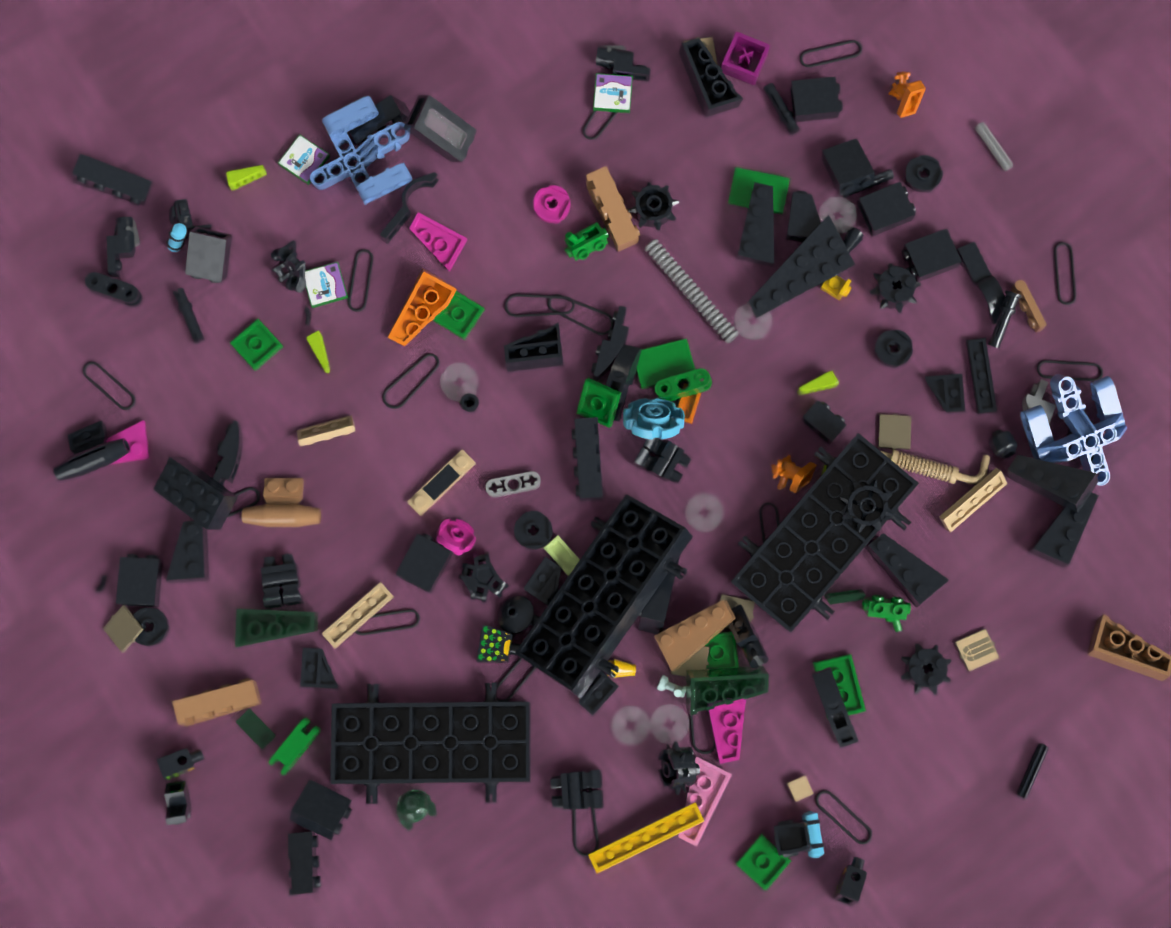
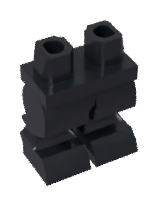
M653 438L645 441L633 465L639 469L646 470L647 473H651L666 483L669 480L678 484L683 474L675 470L676 465L679 464L687 469L692 459L684 453V449L679 448L674 443L668 440L661 441L659 438ZM649 453H654L656 456L652 457Z
M292 554L282 555L283 565H276L275 557H264L261 574L262 590L264 592L263 602L266 609L304 604L303 596L299 591L301 586L299 567L295 563ZM281 589H283V594H282V596L280 595V590H281Z
M602 770L561 773V776L550 778L551 789H562V796L552 797V807L563 808V810H582L589 807L604 809L603 790L583 791V789L589 787L593 789L603 788Z

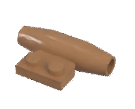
M265 478L263 497L267 504L243 508L242 522L262 527H302L320 524L321 509L299 505L303 499V478Z

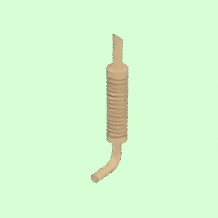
M894 449L892 454L881 451L905 471L906 469L908 472L911 470L912 473L915 471L916 474L921 475L922 473L923 476L926 474V477L930 475V478L936 479L937 477V480L941 478V481H948V483L955 484L956 480L969 484H978L986 477L990 456L983 455L978 474L970 476L959 473V467L948 466V464L944 466V463L940 464V462L929 461V459L925 460V458L914 457V455L910 456L907 453H899V451Z

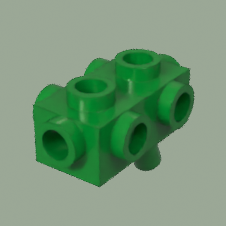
M596 222L576 234L567 232L565 235L566 239H564L567 247L564 250L569 258L573 257L575 261L578 259L584 260L589 256V253L595 250H603L606 244H608L607 238H609L606 229L604 227L601 229Z
M872 595V597L863 599L862 610H864L868 617L885 618V621L892 622L895 632L902 631L900 620L907 619V614H910L911 603L905 602L901 597L893 596L891 599H885L881 595Z

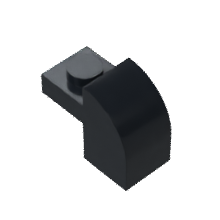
M185 780L167 783L164 792L168 807L165 817L166 824L180 825L187 822L188 818H191V802L187 782Z

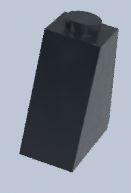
M799 190L793 192L791 197L786 240L803 242L821 221L812 194Z

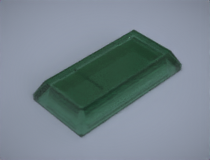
M862 589L828 593L824 595V598L832 605L863 600L866 593Z
M250 708L236 721L239 727L262 750L276 737L270 728Z

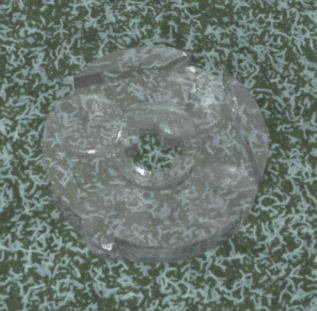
M830 197L822 204L819 210L820 221L822 222L829 215L840 235L854 226L857 217L856 207L845 198ZM840 212L843 218L836 220L832 214Z
M748 303L739 307L734 318L736 331L746 339H762L772 326V315L770 312L756 318L759 321L758 324L751 325L748 319H751L754 314Z
M454 363L448 366L444 373H442L440 385L448 399L460 401L465 394H476L479 380L477 373L467 364ZM457 378H461L462 381L465 380L461 387L454 384Z
M708 493L695 495L688 501L685 509L687 523L699 532L714 530L721 523L724 515L722 503L715 495ZM702 508L710 511L706 518H703V515H699V511H702Z
M673 704L660 706L650 719V730L653 736L659 742L665 744L681 741L689 729V719L686 712ZM666 719H670L671 722H675V725L672 726V730H669L668 727H664V723L667 722Z
M626 706L615 713L612 719L611 730L616 740L620 743L631 746L638 745L649 734L650 720L642 709L636 706ZM630 720L636 723L634 731L625 728L627 721Z

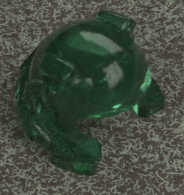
M421 790L405 792L395 807L397 816L401 820L399 822L408 831L414 827L413 823L421 821L427 813L430 817L437 816V808L430 799V795Z

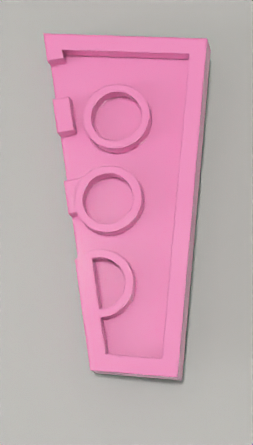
M698 757L695 758V763L700 767V774L696 776L695 783L689 788L685 807L696 802L705 821L680 833L678 836L695 846L698 845L732 774Z

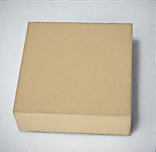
M806 775L787 783L795 802L814 794Z

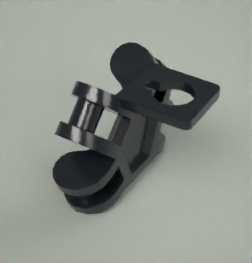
M292 240L284 247L272 250L271 258L274 261H279V263L272 267L271 271L276 273L279 282L288 278L286 282L288 290L301 293L306 287V262L304 260L300 261L297 258L296 241ZM286 267L288 271L284 273L282 268Z
M489 551L481 555L473 553L474 565L462 563L461 568L463 570L458 576V579L463 580L471 594L470 600L478 599L482 600V603H486L489 591L498 598H501V593L509 585L500 579L492 566ZM470 570H473L472 576L470 577ZM495 581H497L499 584L494 589L492 585ZM477 588H484V592H478Z

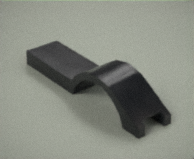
M432 172L414 179L405 187L402 193V208L380 233L383 242L389 244L410 218L411 213L407 205L410 195L419 188H434L439 182L438 174Z
M974 241L958 248L957 252L973 285H976L982 292L988 306L989 317L993 325H995L1001 312L999 307L1003 304L1005 295L998 281L991 275Z

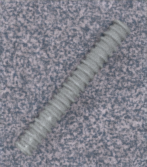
M652 240L645 247V251L649 252L648 255L653 256L652 259L657 261L656 264L660 265L661 269H664V273L668 274V278H672L671 281L675 282L676 287L679 286V290L683 291V295H687L686 298L691 300L690 303L695 304L694 307L698 308V312H702V316L706 317V321L710 322V326H714L713 329L718 331V335H722L721 338L725 339V343L732 342L739 332L734 330V326L731 327V323L727 322V318L723 317V313H719L720 310L715 308L716 305L711 304L712 301L708 300V296H704V292L700 291L701 288L696 287L697 284L692 282L693 279L688 278L689 275L685 274V270H681V266L677 265L678 262L674 261L672 256L670 257V253L666 252V248H662L663 245L661 243H658L659 240Z

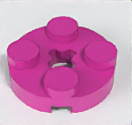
M556 185L540 189L533 200L535 214L539 219L547 223H560L570 212L571 204L567 192ZM553 200L556 201L555 205L557 206L549 208L547 203Z
M446 519L441 523L437 531L438 536L436 540L448 550L453 551L454 554L462 555L463 552L472 549L476 536L474 537L473 534L474 529L465 521L460 519L450 521V519Z

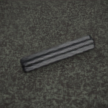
M887 169L875 174L874 183L870 186L861 187L849 194H842V196L846 198L889 181L894 177L893 171Z
M1042 743L1037 745L1016 793L1019 798L1027 799L1049 747Z

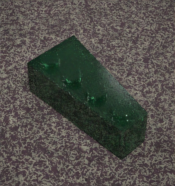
M237 609L235 648L318 631L319 612Z
M759 666L756 669L752 667L686 670V708L690 715L698 714L697 712L715 709L714 707L719 705L732 704L736 700H745L762 695L769 691V673L764 666Z

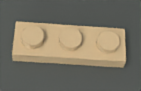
M351 415L297 430L299 445H311L318 441L330 440L333 437L355 432L353 417Z

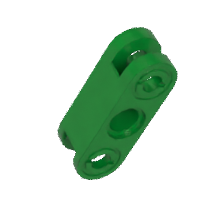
M699 368L658 381L655 385V392L660 399L674 401L709 390L712 386V378L706 369ZM682 382L688 383L685 389L679 388Z
M307 717L296 726L268 762L270 766H273L278 761L283 763L284 766L280 772L283 776L291 770L321 732V729L315 726L308 735L304 733L311 722Z

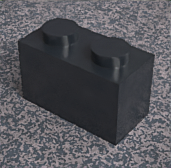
M817 400L805 413L801 421L827 444L831 445L847 424L844 423L845 420L839 414L835 415L830 411L831 408L828 404Z

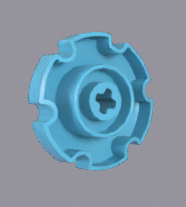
M638 399L629 403L628 408H625L623 411L624 427L632 430V434L641 438L667 439L679 434L680 429L684 428V411L682 408L675 407V403L665 399Z

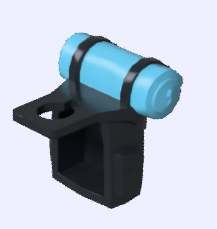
M187 199L176 200L169 209V221L173 224V227L168 232L167 248L172 252L180 251L184 246V239L189 238L190 231L195 227L212 229L211 224L193 226Z
M808 811L801 815L802 820L798 822L784 820L774 825L775 843L779 856L795 857L799 855V852H808V856L811 858H819L825 854L818 813Z

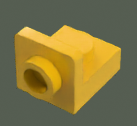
M836 275L826 280L821 290L840 301L842 296L847 297L851 291V280L845 281Z

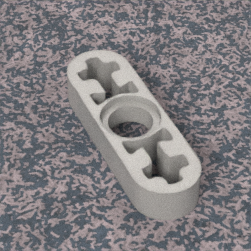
M531 471L491 479L486 483L485 488L487 494L495 498L535 490L540 486L541 479L538 473ZM530 476H533L534 479H537V481H535V485H531L528 482L524 483L525 487L522 488V482L520 478L524 477V481H528L530 479ZM512 479L517 480L519 483L518 488L514 490L508 487V482ZM505 481L504 485L507 491L503 492V488H498L496 493L489 490L492 484L502 486L501 482Z

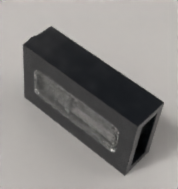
M418 95L403 127L450 162L462 163L466 158L467 151L474 141V136L477 132L474 127L430 95Z

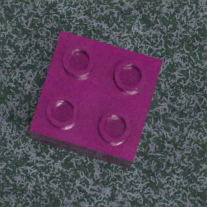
M736 32L722 62V73L755 86L768 57L770 45Z

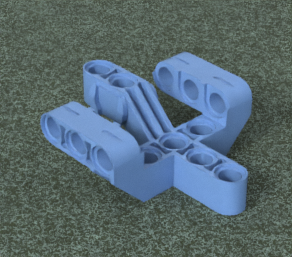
M370 96L363 97L323 118L322 122L340 158L311 173L310 180L314 187L318 190H324L351 177L363 203L366 205L409 183L412 177L404 162L390 169L388 167L386 171L374 177H369L366 168L377 158H384V154L394 149L398 151L401 145L409 140L410 133L403 128L405 124L398 122L388 125L385 129L373 135H368V139L355 149L347 132L374 119L379 114ZM398 130H405L403 136L396 135ZM382 138L388 139L385 145L379 144ZM344 143H348V144H349L348 149H346V150H341V149H340V147H341L342 144H344ZM351 160H357L355 166H349ZM340 168L339 174H332L333 169ZM319 176H323V177H324L323 182H321V183H316V182H315L317 177H319ZM359 176L366 177L362 183H358L357 178Z
M1056 374L1050 381L1052 397L1055 400L1059 418L1065 421L1072 434L1054 442L1046 413L1041 405H1036L1022 411L1020 416L1034 459L1052 463L1065 462L1080 457L1083 470L1099 472L1097 485H1105L1110 479V473L1102 446L1120 439L1127 429L1114 383L1109 376L1090 383L1093 395L1091 398L1095 401L1098 412L1096 414L1097 418H1100V422L1093 425L1084 412L1086 406L1081 403L1079 396L1081 393L1080 388L1075 385L1072 378Z

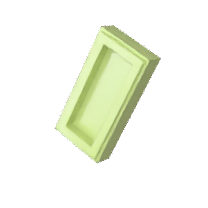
M559 535L544 547L546 552L567 576L570 575L580 561Z

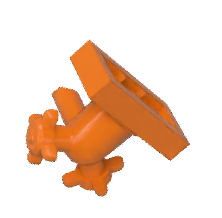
M905 71L896 73L894 79H899V83L896 85L894 82L892 84L893 88L888 92V95L896 97L898 101L901 99L897 110L900 118L916 114L926 90L921 80L907 83L906 80L909 79L908 76H911V74Z
M788 454L787 457L778 459L777 465L771 464L773 478H777L778 475L781 476L777 486L779 490L786 487L788 479L793 480L789 490L797 493L811 481L817 465L809 462L801 468L790 459L791 455Z

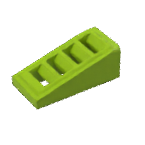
M263 165L227 171L228 185L233 191L267 175V172Z
M317 331L307 336L306 339L325 373H329L330 366L323 336L320 331Z
M830 370L800 386L797 393L798 395H804L835 388L838 386L839 381L834 372Z

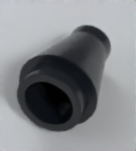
M855 227L847 230L843 240L849 254L863 241L864 234Z
M472 393L465 394L460 400V406L464 411L473 413L479 406V399Z

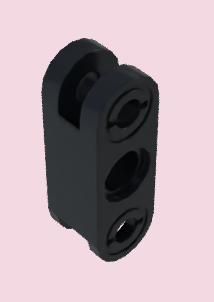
M97 272L89 273L85 278L86 287L97 296L128 307H137L142 302L141 292L132 284ZM113 287H117L116 292L110 293Z

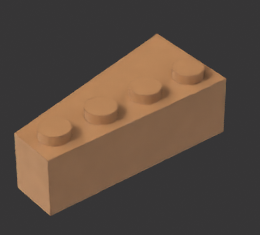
M607 166L587 174L586 188L617 251L619 252L637 244L640 232L636 225L633 226L632 216L628 209L625 208L624 200L621 194L618 193L616 184Z
M722 600L655 635L654 637L671 671L678 670L736 617L728 602Z
M1105 614L1096 620L1087 653L1088 656L1160 681L1170 677L1171 656L1153 644L1150 645L1142 640V637L1129 632L1124 626L1113 622Z
M246 678L239 680V684L232 686L231 684L222 685L217 690L212 691L210 689L200 692V694L195 696L190 695L180 700L172 701L178 725L188 727L262 704L256 681Z

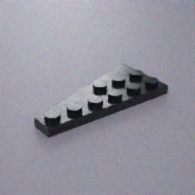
M829 215L823 219L777 271L771 275L765 284L747 301L755 318H759L855 265Z

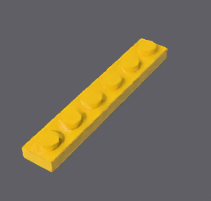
M695 802L588 856L598 874L705 820Z

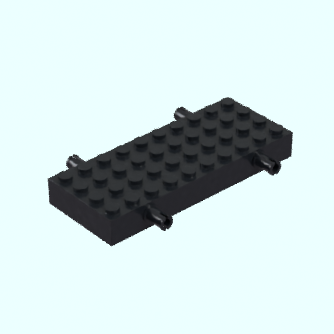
M859 433L856 434L838 457H833L822 446L818 449L820 453L815 452L813 456L825 464L827 470L762 546H757L746 535L742 539L748 545L744 544L741 540L737 544L751 555V559L731 583L790 633L793 632L811 609H815L828 621L830 616L825 610L831 615L834 614L835 610L822 601V596L878 532L872 525L865 526L861 532H857L856 522L852 519L843 520L842 517L848 510L847 503L841 500V496H850L854 492L853 482L857 481L863 487L870 486L873 480H877V489L883 493H892L887 502L888 509L894 515L884 516L880 521L881 527L887 520H891L905 531L906 525H910L912 522L898 510L899 506L919 483ZM866 500V503H862L864 511L872 510L873 506L870 505V501Z
M628 494L624 496L607 522L598 516L594 518L597 523L591 522V527L600 532L542 615L539 617L534 614L533 621L530 624L533 628L515 652L523 661L580 699L600 671H603L611 678L616 676L613 671L619 672V667L609 662L608 659L668 572L680 580L684 578L681 573L684 575L687 573L686 568L675 562L693 538L686 527Z
M484 683L485 701L381 703L379 702L380 684H367V702L332 704L330 784H364L366 786L365 804H378V786L380 784L483 783L485 785L484 803H490V795H492V803H497V785L499 783L531 782V703L497 701V683H491V691L490 683Z

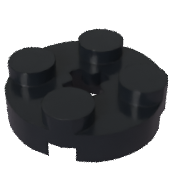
M920 155L915 159L913 158L905 169V183L917 192H932L939 186L943 178V170H941L940 163L929 155ZM926 170V174L929 176L923 178L919 172Z
M901 330L885 331L878 337L875 343L874 354L883 365L896 369L905 365L913 354L912 340L908 334ZM896 344L899 352L892 353L889 345L894 346Z
M529 511L516 521L514 534L520 546L529 550H538L549 543L552 538L553 528L547 516L538 511ZM533 525L536 529H539V532L534 536L528 533V529H531Z
M142 608L133 615L143 628V631L135 639L136 643L152 647L165 640L170 631V625L167 616L162 611L155 608ZM147 622L154 624L152 631H145L147 628L145 624Z

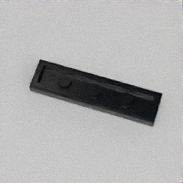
M986 338L966 340L977 415L996 413L997 406Z

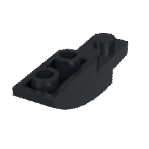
M619 306L618 311H614L612 322H615L613 329L610 328L607 338L610 341L602 340V344L597 346L595 355L598 356L597 363L593 362L591 373L594 374V380H599L613 366L619 351L627 341L630 327L623 325L627 307Z
M623 344L605 385L621 392L614 421L620 422L629 385L633 384L642 350L641 348Z
M236 420L228 425L224 440H221L217 446V454L223 459L218 461L213 479L221 485L225 481L233 483L241 461L243 434L241 424Z
M831 667L812 673L817 691L840 748L859 742Z

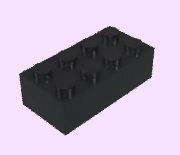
M170 456L153 488L155 492L207 530L222 529L238 496L184 457Z

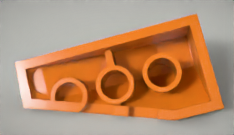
M422 268L388 338L403 346L408 344L449 305L457 288Z

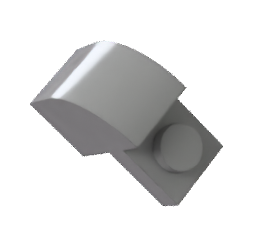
M1041 379L1037 384L1034 383L1030 394L1023 398L1022 408L1025 411L1036 405H1041L1046 413L1048 423H1050L1056 405L1042 400L1048 382Z

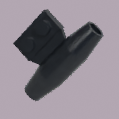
M101 420L67 435L70 451L74 455L55 466L53 472L58 481L87 475L111 465L130 453V446L125 438L106 442L108 439L106 425Z

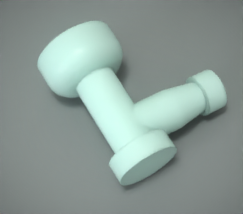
M662 675L657 690L664 691L668 689L674 692L676 697L683 698L687 687L671 683L667 676Z

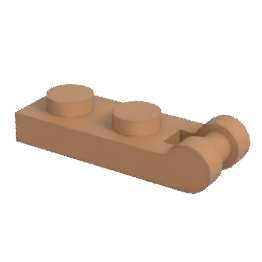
M1023 280L1016 281L1011 288V292L1022 295V298L1019 299V306L1023 312H1026L1029 326L1032 329L1034 328L1037 333L1043 330L1047 324L1026 283Z

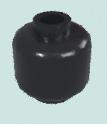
M997 430L992 433L989 446L995 456L1003 459L1012 457L1016 453L1018 445L1011 432Z

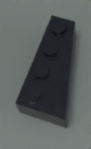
M83 154L79 155L72 172L74 184L111 195L117 199L127 200L135 206H145L152 188V181Z
M754 182L737 255L739 260L769 267L774 266L773 186Z
M1021 455L1016 456L1007 470L1011 480L1076 513H1079L1098 483L1097 473Z
M884 533L866 547L870 555L916 608L949 581L945 576Z

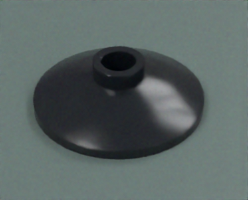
M514 596L507 599L498 611L500 627L512 634L526 630L534 618L532 603L522 596Z

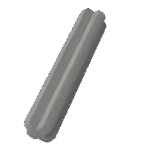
M984 122L979 123L975 130L1004 171L1012 168V161Z

